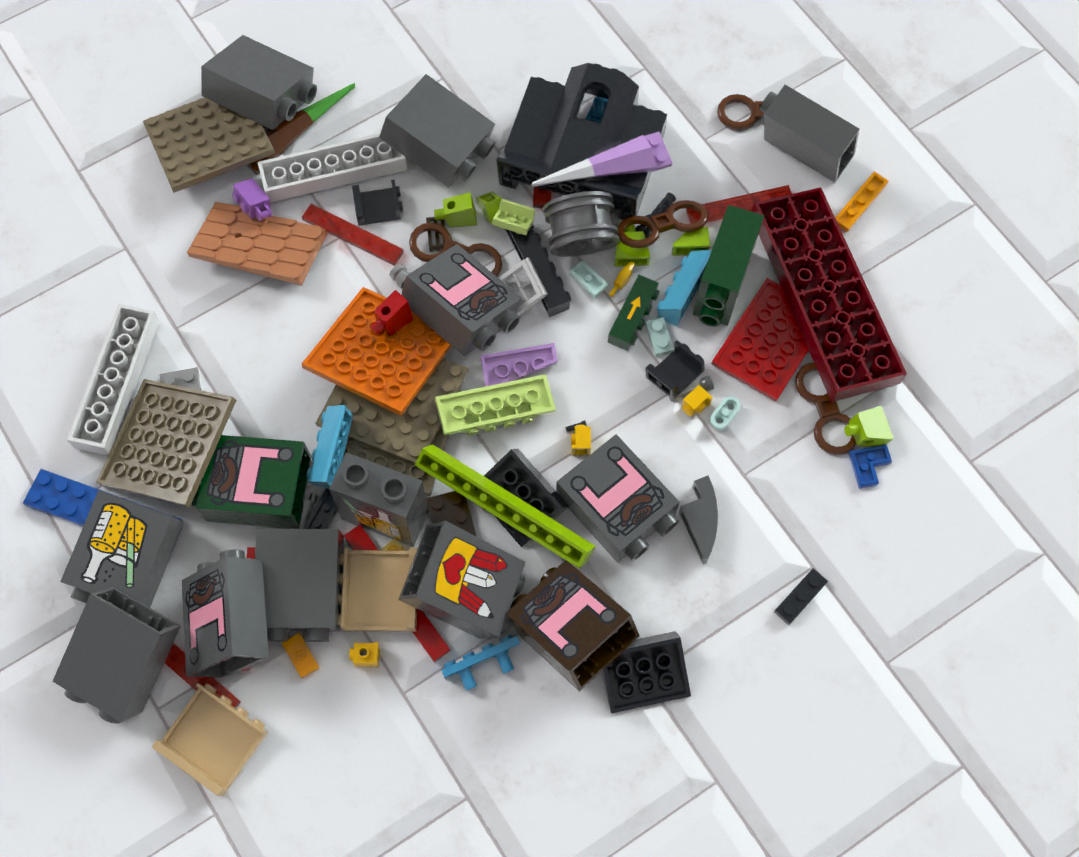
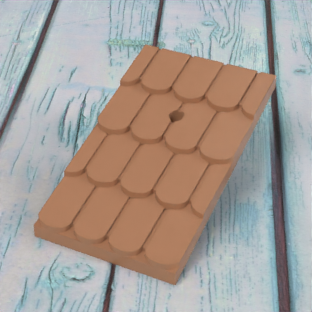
M215 202L205 219L206 221H204L194 238L191 247H189L187 254L195 259L303 285L328 233L320 226L299 223L297 220L276 216L265 218L261 221L257 218L250 219L247 214L243 213L241 206Z

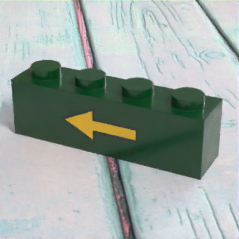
M638 275L608 334L607 343L626 351L629 350L631 345H635L638 338L636 333L638 330L641 331L645 324L643 319L645 315L649 316L653 307L651 303L653 300L656 301L659 296L658 282Z

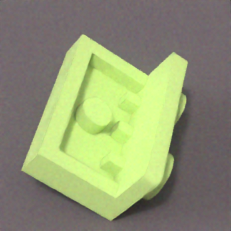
M501 199L499 210L493 218L492 225L514 231L517 234L527 235L533 225L535 209Z

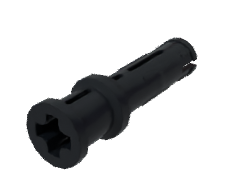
M668 192L652 213L645 217L651 219L656 214L666 212L669 206L676 201L675 195ZM640 224L636 226L635 232L643 231L645 238H648L651 229Z

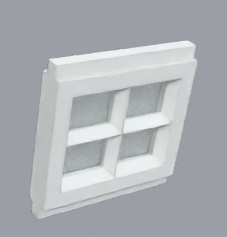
M528 257L499 277L501 281L522 297L517 311L518 315L527 311L548 294Z

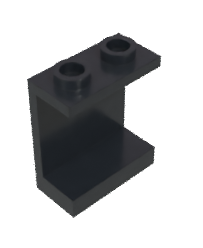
M395 179L391 180L392 188L360 192L359 185L352 186L358 226L401 219L400 212H403L402 201L398 202V197H401L399 186L395 185Z
M678 340L674 342L675 350L659 365L655 367L650 363L645 368L646 378L671 399L676 398L705 371L704 359L700 355L694 354L686 344H682Z

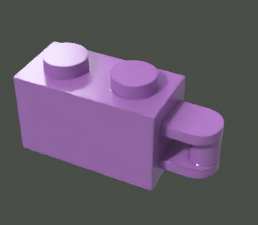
M253 178L233 184V200L241 206L244 214H247L250 219L257 218L259 221L272 217L270 199Z

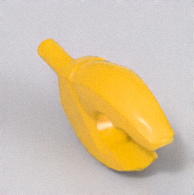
M633 262L628 263L619 272L614 281V288L609 293L610 297H613L618 289H623L629 282L635 266Z

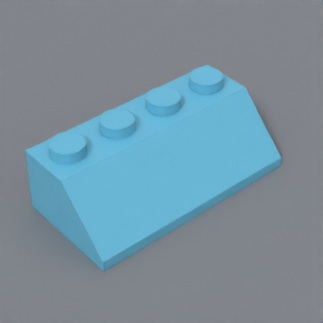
M711 250L691 251L688 258H683L680 272L676 271L673 277V285L667 287L664 301L660 300L657 306V318L664 317L666 322L676 327L679 325L700 286Z
M344 405L327 406L326 412L324 411L322 414L321 422L323 424L321 430L317 433V448L312 452L313 463L307 472L308 482L313 486L329 489L343 460L354 416Z

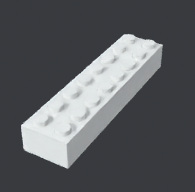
M379 133L259 161L258 166L265 194L269 197L270 203L406 171V158L380 139Z
M118 304L67 441L73 448L109 455L122 427L160 322L155 311Z

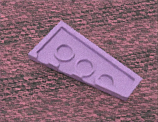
M554 343L480 355L485 386L515 381L558 362Z

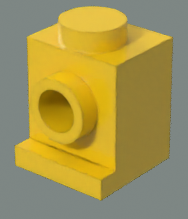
M698 385L683 399L681 407L685 414L693 417L696 413L700 414L706 406L709 407L713 397Z
M585 425L575 426V434H571V455L591 454V427H586Z
M354 643V648H350L349 660L353 661L355 667H379V643ZM367 651V654L365 656H361L360 652Z

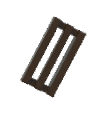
M435 217L426 218V223L434 221V223L437 224V221H441V226L445 227L444 219L435 220ZM427 231L429 251L433 252V250L440 251V249H443L445 245L444 238L443 244H440L439 233L435 232L436 245H432L431 231Z

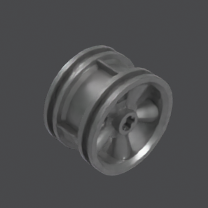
M602 191L579 192L561 196L546 203L543 207L546 214L545 221L551 225L552 236L548 239L551 246L550 253L559 257H575L602 252L618 245L620 242L617 235L618 228L612 225L610 214L614 212L612 195Z

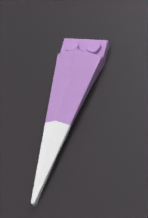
M656 132L646 136H639L534 181L531 186L599 176L655 172L671 167L673 163L660 132Z

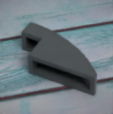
M709 475L697 479L693 483L692 488L698 500L682 505L679 510V514L702 564H706L709 559L718 527L717 500Z

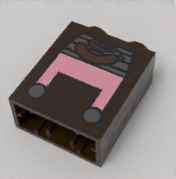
M566 560L557 568L548 569L541 577L540 583L528 594L519 595L512 602L510 610L506 613L516 633L579 692L640 636L631 614Z

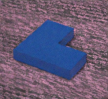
M887 444L852 450L848 453L859 489L878 485L879 481L874 467L892 463Z

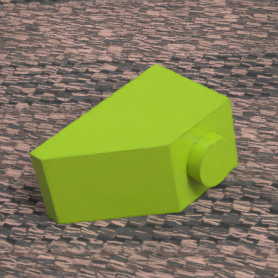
M492 191L476 197L486 221L492 224L493 218L499 210V204L502 199Z
M703 227L694 232H685L673 243L672 256L689 255L691 251L709 250L708 227Z

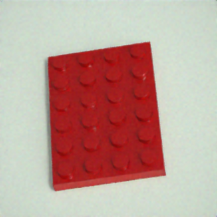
M766 278L711 363L713 366L776 402L809 351L780 284Z

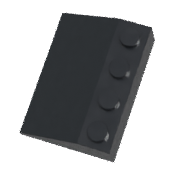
M511 449L484 475L487 479L553 520L569 507L519 449ZM495 516L521 547L531 540L530 537Z
M676 631L636 639L601 671L611 714L691 696L681 637Z

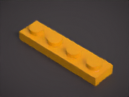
M874 171L835 217L839 227L848 233L886 187L889 180Z

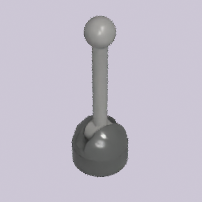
M709 375L699 381V385L705 391L714 390V385ZM696 387L681 392L674 399L670 397L669 399L670 401H675L678 397L691 393Z

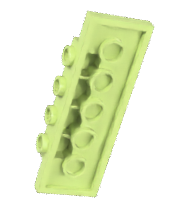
M546 374L435 397L444 435L462 432V434L467 433L468 436L477 434L478 430L485 429L486 432L494 431L500 425H504V428H509L519 421L527 424L533 422V418L538 415L552 413L556 410Z

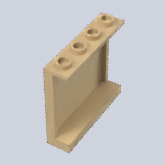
M345 547L344 554H341V566H344V571L340 573V585H343L342 593H339V605H342L341 613H338V625H341L343 631L416 632L417 609L398 599L418 548H409V551L349 550L348 547Z
M197 683L198 690L163 739L161 741L156 740L152 748L215 795L224 796L266 737L268 731L264 729L265 724L256 718L252 720L247 717L249 713L240 706L237 709L232 706L231 703L233 701L223 694L221 697L218 696L213 686L208 683L205 685Z

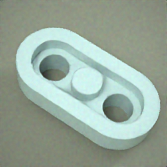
M728 396L724 398L715 409L710 418L712 428L724 430L735 418L741 407L740 401L736 397ZM727 406H732L733 409L729 410ZM716 420H721L722 423L718 424Z

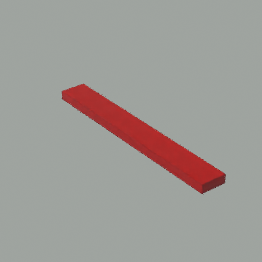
M358 525L344 535V538L353 550L379 551L361 525ZM417 609L416 632L412 633L435 663L448 654L451 649L427 616L423 615V611Z

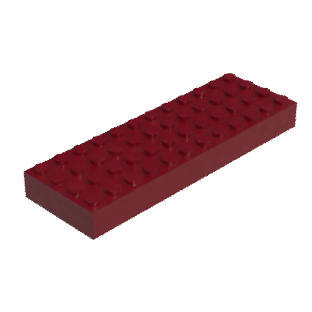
M822 188L755 202L751 212L764 215L759 237L831 402L900 384L907 375V372Z

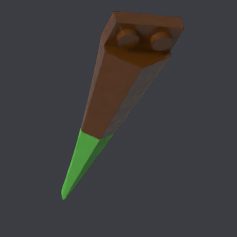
M355 83L296 112L292 120H284L274 130L265 128L264 131L274 148L275 154L249 163L247 166L255 175L259 174V161L279 157L318 118L353 90Z

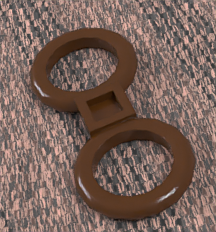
M741 94L728 95L718 105L717 114L719 120L731 129H747L756 120H761L764 112L760 111L763 101L754 102L751 98ZM741 102L748 106L751 116L745 121L736 122L726 116L724 109L730 103Z
M691 200L677 201L671 204L666 212L652 216L651 219L645 216H631L622 220L617 226V235L626 246L639 249L654 244L658 240L660 233L671 229H676L680 232L698 231L708 222L709 214L706 208L698 202ZM689 208L697 211L701 218L695 223L683 224L678 222L673 214L679 209ZM633 224H643L651 229L652 234L646 239L634 240L625 235L624 230Z
M432 222L423 223L416 227L410 235V250L416 258L423 262H429L458 244L470 255L479 251L487 252L493 257L495 262L492 273L498 276L501 272L502 259L495 248L483 243L472 244L468 247L453 241L448 230L440 224ZM425 231L438 232L444 238V248L439 253L433 255L423 253L419 250L416 243L420 234Z
M814 363L804 365L797 372L795 384L801 397L808 402L815 403L820 416L813 431L815 441L827 453L844 455L852 451L857 445L854 436H851L848 444L836 447L825 441L822 436V428L830 421H839L849 425L851 418L840 413L837 402H831L828 394L814 395L806 390L803 383L804 376L808 372L818 370Z

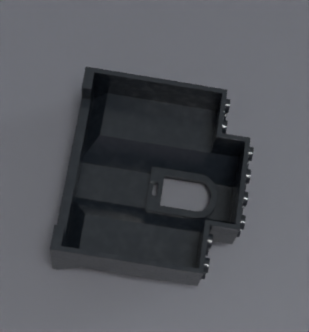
M592 63L571 67L565 85L559 82L546 81L541 77L531 76L505 149L496 159L499 185L516 189L519 182L531 186L534 181L639 136L660 132L663 139L667 114L661 110H652L643 105H638L639 85L625 73L615 68L610 69L600 64ZM585 93L609 99L601 123L577 117ZM652 172L599 176L534 187L564 196L588 191L610 193L613 197L614 210L618 211V219L624 220L638 215Z

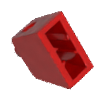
M393 291L375 309L376 322L370 326V329L375 335H378L383 330L388 335H393L412 322L413 317L408 300L398 291Z

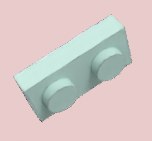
M581 261L569 272V275L594 299L608 288V284L584 261Z
M664 317L646 321L645 326L655 357L672 353L674 348Z

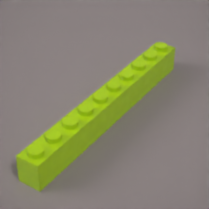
M433 444L422 448L415 466L580 569L588 563L596 548L595 545Z

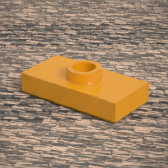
M300 633L292 636L288 641L282 642L301 678L320 668Z

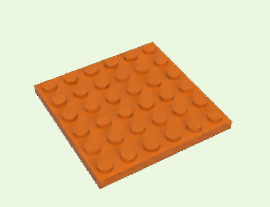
M362 287L302 362V368L402 416L452 346L412 311L413 321L393 335H388L384 330L375 335L370 329V326L376 322L374 311L386 297Z

